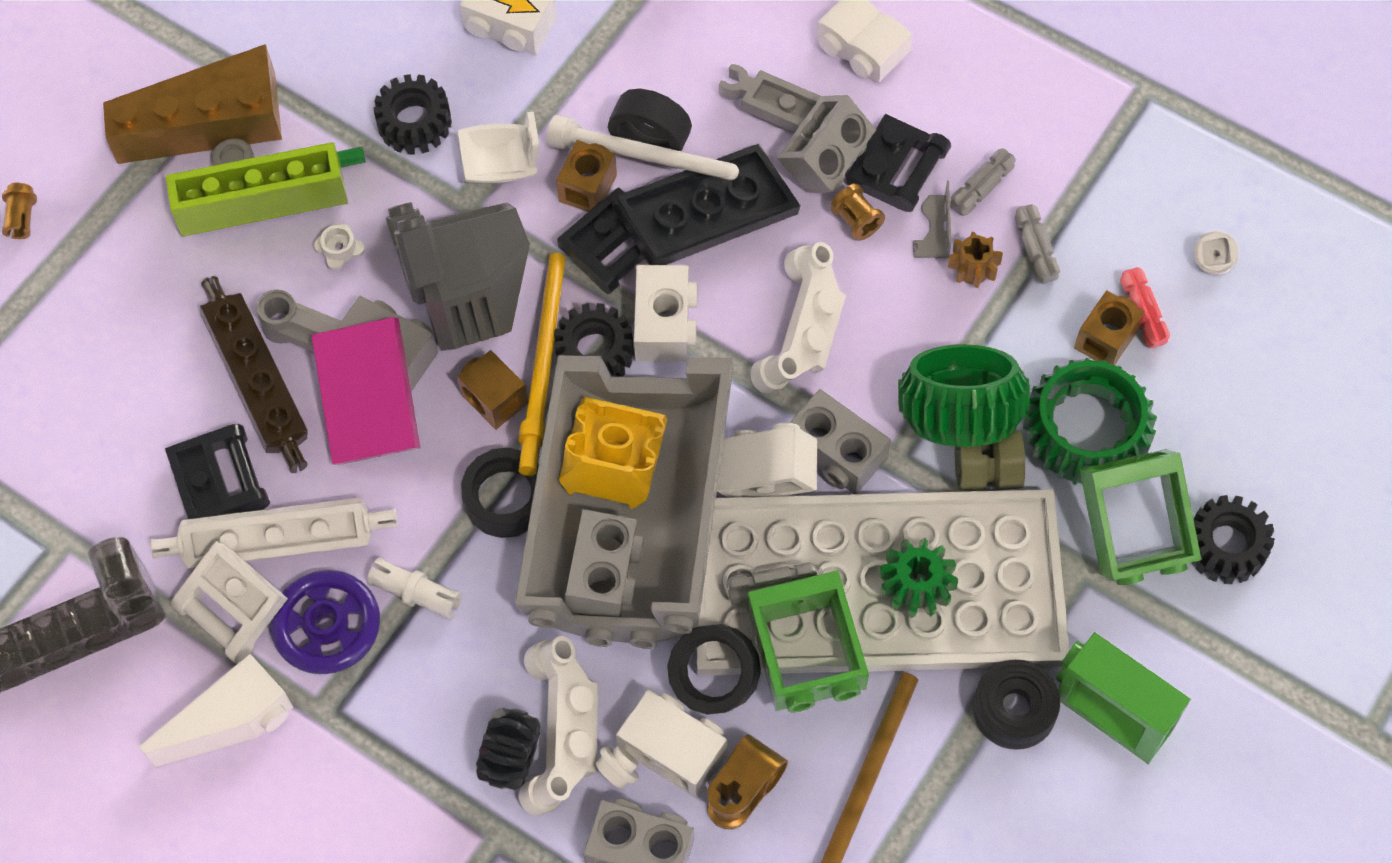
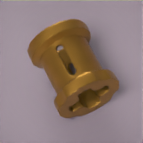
M858 184L850 185L840 191L830 204L832 213L836 216L841 215L852 228V236L858 241L873 235L885 221V214L880 209H874L863 197V189Z

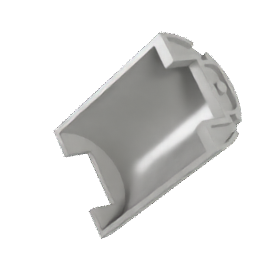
M558 355L515 601L518 609L529 616L528 622L541 628H555L570 634L583 636L586 643L594 646L608 647L614 641L627 642L634 647L642 649H653L657 646V642L679 638L684 634L691 633L698 626L732 383V358L688 357L685 372L687 378L611 377L601 356ZM584 397L664 414L668 419L647 501L632 510L628 504L576 492L569 495L558 481L563 465L565 444L568 436L572 433L575 414L581 399ZM582 509L636 518V535L644 536L639 564L631 562L628 578L636 579L632 605H622L620 617L591 616L574 613L565 604V593ZM604 539L598 543L601 548L609 551L616 550L621 546L614 539ZM596 581L589 586L594 592L601 594L613 589V586L606 581Z

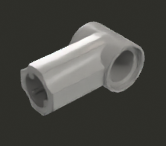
M279 289L264 293L259 298L256 306L263 334L268 340L278 344L290 342L314 352L311 335L335 330L341 320L296 303L291 294ZM276 314H287V316L281 320L271 319L272 316Z

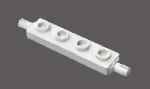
M361 497L182 520L177 537L151 539L150 548L153 550L151 553L153 559L180 555L187 568L197 567L216 541L226 544L244 561L367 546L371 530L398 528V520L395 508L392 510L369 512Z

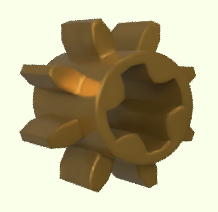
M971 232L970 237L964 241L954 240L952 250L954 253L949 255L948 268L957 269L956 282L964 281L968 284H973L975 288H979L980 283L985 281L986 278L992 281L996 280L998 272L996 266L1001 265L1003 252L993 251V237L986 238Z

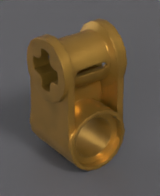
M747 734L744 736L708 787V814L711 821L722 829L733 830L742 826L764 796L770 793L786 770L788 760L752 735ZM732 797L737 798V804L730 801L726 806L721 805V799L729 801Z

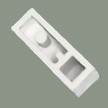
M249 654L143 742L139 748L154 767L162 766L258 738L265 731L271 732L286 720L288 712L293 708V705L285 691L255 658Z

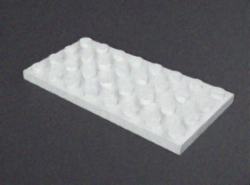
M1054 489L716 498L700 619L697 627L723 624L740 630L752 641L759 654L761 674H765L747 610V601L733 603L728 594L727 579L743 574L748 578L752 577L754 572L788 566V569L791 570L795 569L794 566L796 564L806 562L814 564L817 575L833 571L839 572L868 671L991 668L1000 662L1014 659L1026 660L1040 667L1064 666L1061 663L1070 649ZM925 537L928 540L929 550L933 551L936 547L943 545L945 548L943 559L955 560L956 569L952 575L958 578V585L956 590L949 592L952 597L948 606L936 604V612L931 617L921 607L918 608L916 617L911 618L908 614L909 606L904 605L894 611L891 607L894 596H883L881 594V584L885 581L879 577L880 566L888 564L886 553L890 549L901 552V543L905 539L914 548H918L920 540ZM911 574L910 578L916 582H919L920 577L923 578V581H926V577L921 574H917L916 579ZM830 607L766 622L780 673L849 672ZM718 641L705 642L697 647L698 676L740 675V660L735 651L727 644Z

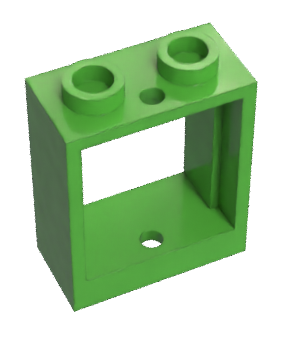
M1163 449L1079 469L1100 575L1113 581L1116 580L1117 585H1128L1143 581V574L1160 570L1162 575L1176 574L1186 571L1188 569L1187 563L1201 560L1180 452ZM1160 476L1174 546L1116 559L1102 490Z
M838 571L747 593V610L775 711L787 709L790 713L802 712L812 708L816 701L833 698L837 702L847 701L859 696L861 690L867 689L869 672ZM830 607L849 672L784 687L766 622Z
M1096 632L1091 635L1085 645L1078 640L1064 657L1061 663L1064 666L1055 678L1061 683L1058 690L1062 704L1148 765L1173 732L1191 701V698Z

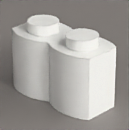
M840 0L817 22V39L821 48L830 56L837 55L844 60H848L852 70L862 78L868 77L876 82H881L911 52L912 34L894 18L880 13L867 0Z

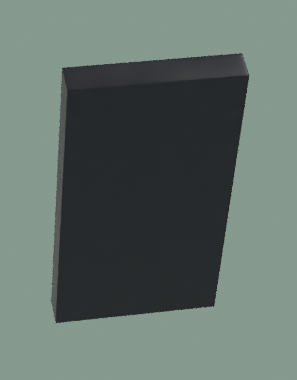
M759 143L716 159L733 163L738 167L739 174L734 180H726L685 170L613 197L612 207L649 265L673 263L799 213L801 205Z

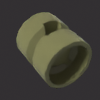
M1015 430L1009 437L988 445L972 447L955 446V473L958 490H984L988 483L991 482L997 489L1023 488L1025 481V451L1020 430Z

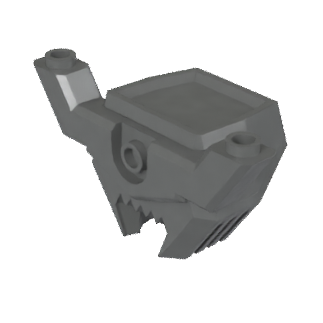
M412 202L388 208L389 216L385 217L412 301L419 305L425 303L440 351L461 348L511 332L530 247L517 209L506 202L425 222L424 216L420 214L418 208H413Z

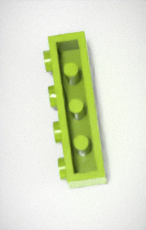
M334 142L166 175L171 213L182 237L348 204L342 167Z

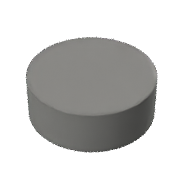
M237 138L227 139L214 148L212 163L214 166L254 158L255 156L251 146L246 141Z

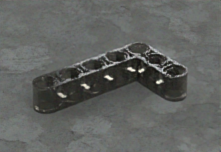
M123 537L109 538L97 543L89 550L88 558L99 584L98 588L0 628V693L148 631L163 622L166 615L152 578L128 539Z

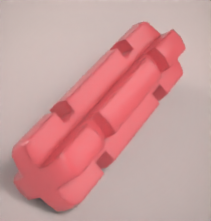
M1140 267L1124 271L1120 278L1124 292L1130 295L1128 298L1139 309L1145 311L1139 326L1140 329H1144V332L1141 334L1145 344L1149 348L1165 345L1168 343L1170 333L1166 323L1160 321V318L1163 316L1151 288L1145 285L1148 283L1144 271Z

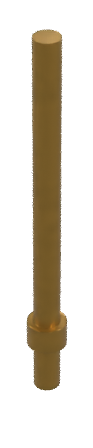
M901 673L820 863H842L919 681L916 676L910 673Z

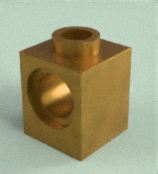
M576 140L556 179L559 202L589 212L605 199L617 177L615 153L600 144H587ZM588 172L595 173V174L592 175V176H583V175H582V174L588 173Z
M1106 290L1080 327L1074 349L1095 361L1105 360L1106 363L1115 365L1137 334L1145 311L1139 309L1129 298L1116 296ZM1103 324H1113L1120 330H1110Z
M489 350L481 358L471 359L463 367L461 374L457 376L462 397L495 430L528 404L525 383L492 350Z

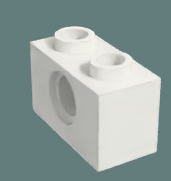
M637 265L634 322L635 362H687L688 346H696V320H688L689 308H697V282H689V266ZM662 311H672L675 313L669 317L658 315Z

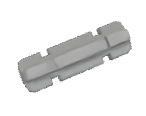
M1004 148L998 149L990 157L991 161L985 162L964 183L965 187H960L951 196V208L962 216L968 215L976 207L975 202H981L1002 181L1000 177H1005L1014 168L1016 158L1013 154Z
M1034 204L1021 206L1016 210L1015 220L1018 229L1023 231L1021 237L1030 263L1035 265V268H1033L1035 277L1041 284L1053 282L1058 279L1060 268L1056 258L1052 257L1054 251L1044 224L1039 222L1042 218L1038 207Z
M806 562L796 564L794 566L795 569L791 570L788 569V566L754 572L752 577L748 578L745 574L732 576L727 579L729 598L733 603L747 601V593L750 591L817 576L816 567L813 563Z

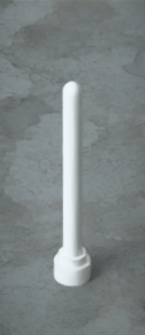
M556 114L548 126L547 143L553 148L568 150L570 147L573 148L576 140L587 144H600L615 154L726 180H734L739 174L738 167L733 163L582 129L581 124L576 123L572 117Z

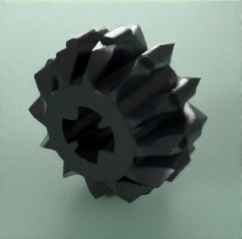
M499 708L493 713L483 735L479 757L476 762L478 780L487 782L489 786L502 790L503 788L516 790L524 784L533 763L540 736L541 726L538 718L528 715V712L515 708Z

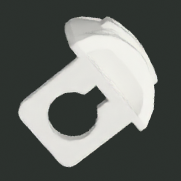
M534 112L526 113L525 125L485 124L457 130L465 182L500 183L537 175L536 165L539 140Z

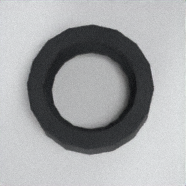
M637 88L629 89L620 95L609 118L607 128L612 136L682 152L691 132L692 123L686 111L668 96L653 90Z
M509 447L491 449L477 456L466 468L461 482L464 508L472 524L485 534L507 538L516 537L528 531L539 464L537 465L535 475H523L531 486V496L523 508L513 513L496 514L487 511L480 503L478 493L483 482L497 473L514 472L521 474L519 472L520 450Z
M723 624L696 627L691 633L682 635L672 648L667 664L669 684L677 699L690 710L706 715L726 713L746 703L756 690L761 674L759 654L752 641L740 630ZM718 641L727 644L735 651L740 660L741 674L739 681L731 692L723 696L711 697L704 695L693 686L689 679L687 666L690 655L698 646L705 642Z

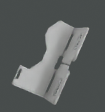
M947 180L945 195H928L922 204V213L930 222V231L924 240L913 241L914 258H949L952 242L949 180ZM944 221H946V231H944Z

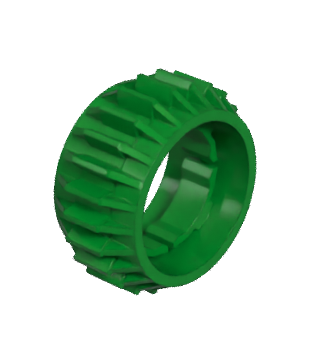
M967 344L932 348L915 356L906 372L902 373V379L898 380L899 412L903 413V418L907 420L915 434L930 442L958 447L992 444L1012 435L1022 418H1026L1030 405L1029 378L1025 377L1018 362L1011 355L995 348Z
M1086 358L1085 361L1079 362L1069 360L1066 366H1054L1052 374H1043L1039 385L1033 386L1030 395L1029 411H1027V416L1023 423V429L1028 432L1025 442L1034 447L1033 458L1042 460L1044 463L1043 469L1051 470L1057 474L1058 479L1064 478L1072 481L1073 485H1076L1077 483H1082L1079 471L1081 468L1148 453L1156 433L1153 427L1157 415L1151 412L1154 402L1145 396L1146 387H1142L1137 383L1135 375H1130L1121 366L1117 367L1106 363L1105 360L1094 361ZM1079 394H1089L1101 397L1120 410V417L1125 422V435L1123 439L1115 442L1113 449L1103 448L1097 452L1079 449L1069 444L1066 438L1058 435V426L1053 422L1056 406L1063 404L1066 396L1076 397Z

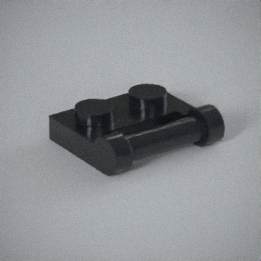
M885 114L876 127V131L867 142L866 150L856 159L848 172L846 185L858 184L863 189V193L902 211L911 212L919 201V191L938 160L945 158L952 147L951 142L942 134H929ZM917 149L924 152L904 186H894L893 184L914 150Z
M619 187L557 238L558 248L589 274L598 287L606 294H611L620 285L619 280L645 259L635 244L608 268L601 262L631 236L612 207L613 197L625 193Z
M228 425L165 448L188 519L258 511L269 506L270 500L264 488H260L245 445L248 438L242 425ZM221 449H228L242 489L241 493L233 496L229 495L215 451Z

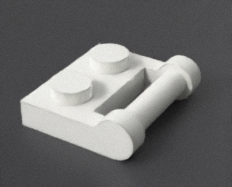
M216 541L171 601V607L180 615L191 617L225 648V655L238 664L251 654L255 641L288 598L226 544ZM203 591L242 624L237 633L200 602V595Z

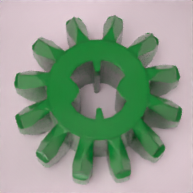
M925 537L920 540L918 548H914L905 539L901 543V552L890 549L886 553L888 564L880 566L879 577L885 581L881 584L880 591L883 596H894L891 604L894 611L907 605L909 606L908 614L913 618L916 617L918 608L922 607L925 613L931 617L936 612V604L948 606L952 597L949 592L957 589L958 578L952 575L955 572L956 563L954 559H943L945 554L943 545L931 551L928 549V540ZM911 574L914 575L915 579L917 574H921L926 577V581H923V578L920 577L919 582H916L910 578Z

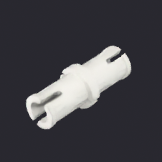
M381 557L374 562L378 569L371 567L367 578L368 585L376 586L401 597L402 603L410 607L417 604L444 616L448 620L455 615L451 608L458 609L462 598L461 592L453 591L428 580L426 573L419 570L412 573L385 561Z

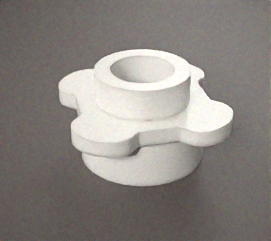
M347 224L332 225L326 228L314 242L316 252L322 253L326 257L328 267L333 270L343 268L345 262L353 257L362 256L365 250L363 242L354 238L351 227ZM338 245H343L341 249L335 248Z

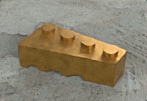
M266 44L103 102L105 137L117 164L214 150L219 143L227 139L237 138L246 141L248 144L282 140L276 77Z

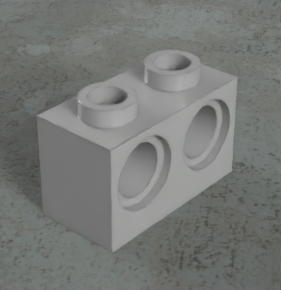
M848 95L821 96L777 159L805 192H833L843 183L845 174L855 159L864 153L867 148V142L876 129Z
M821 389L815 393L790 422L799 425L800 429L806 433L813 428H821L828 433L822 437H815L817 439V468L823 471L826 480L838 489L846 488L851 493L857 494L888 458L891 439ZM848 453H855L861 456L863 460L853 463L846 461L842 456Z
M582 509L565 593V604L571 612L591 616L620 617L622 605H632L636 579L628 578L631 562L639 564L644 536L636 535V518ZM604 539H614L621 546L616 550L609 551L601 548L598 543ZM596 581H606L613 586V589L601 594L594 592L589 586Z
M615 799L614 803L601 800L583 853L585 863H687L694 843V827L687 826V820L675 814L662 812L657 817L641 812L642 807L629 800ZM615 827H624L631 832L630 838L625 843L619 845L609 843L605 836L609 830ZM659 841H670L677 847V850L673 856L660 859L651 853V848Z

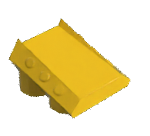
M584 397L577 408L573 430L565 444L563 465L558 481L569 495L576 492L628 504L631 510L647 501L668 421L666 415Z

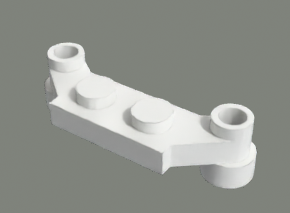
M818 242L812 246H800L789 252L785 257L784 266L788 276L793 281L802 284L781 353L777 356H767L755 362L751 368L752 383L762 393L769 394L780 390L787 385L789 380L808 370L816 373L825 369L846 295L839 291L831 267L833 252L824 242Z
M563 636L556 637L553 640L540 641L530 647L524 656L525 668L533 678L540 681L549 679L546 770L543 774L524 782L519 791L521 806L527 813L533 816H542L555 810L561 801L570 796L571 790L583 777L587 778L596 773L598 683L591 682L575 658L574 644L570 639Z

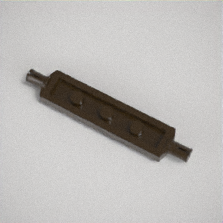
M211 276V283L208 277L201 282V286L209 302L200 306L201 317L265 452H281L291 473H297V466L300 471L304 470L308 464L298 446L307 439L308 430L242 294L225 295L218 277Z

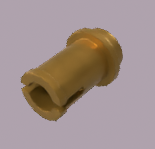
M19 182L11 183L7 186V190L2 193V199L6 203L2 234L8 237L13 229L12 239H26L31 233L32 206L37 202V196L33 192L32 186Z

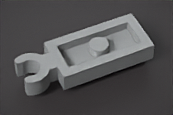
M736 64L730 65L729 78L738 81V83L729 84L722 80L719 83V94L730 100L742 99L741 110L794 133L821 97L762 70L758 72L754 79L748 76L747 71L743 67Z

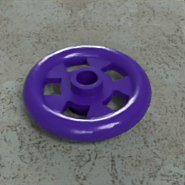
M322 570L306 574L292 582L282 592L288 599L270 621L272 641L281 657L301 671L321 675L337 673L348 669L369 652L378 635L380 611L372 591L361 580L345 572ZM331 588L348 593L342 605L333 600H326ZM306 595L314 603L307 608L303 616H300L293 608ZM349 614H361L362 624L360 631H347ZM331 618L334 620L330 628L326 630L318 628L319 623L323 619ZM303 628L305 635L311 641L299 648L293 642L290 634ZM338 640L341 641L342 651L323 656L322 645L333 644Z

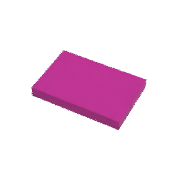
M390 317L311 335L332 465H342L421 448L399 318Z

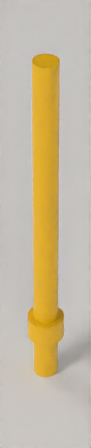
M561 253L549 255L526 420L522 421L520 425L518 441L522 445L519 472L525 476H533L537 472L539 451L543 444L546 427L544 414L555 342L554 333L557 327L566 257Z

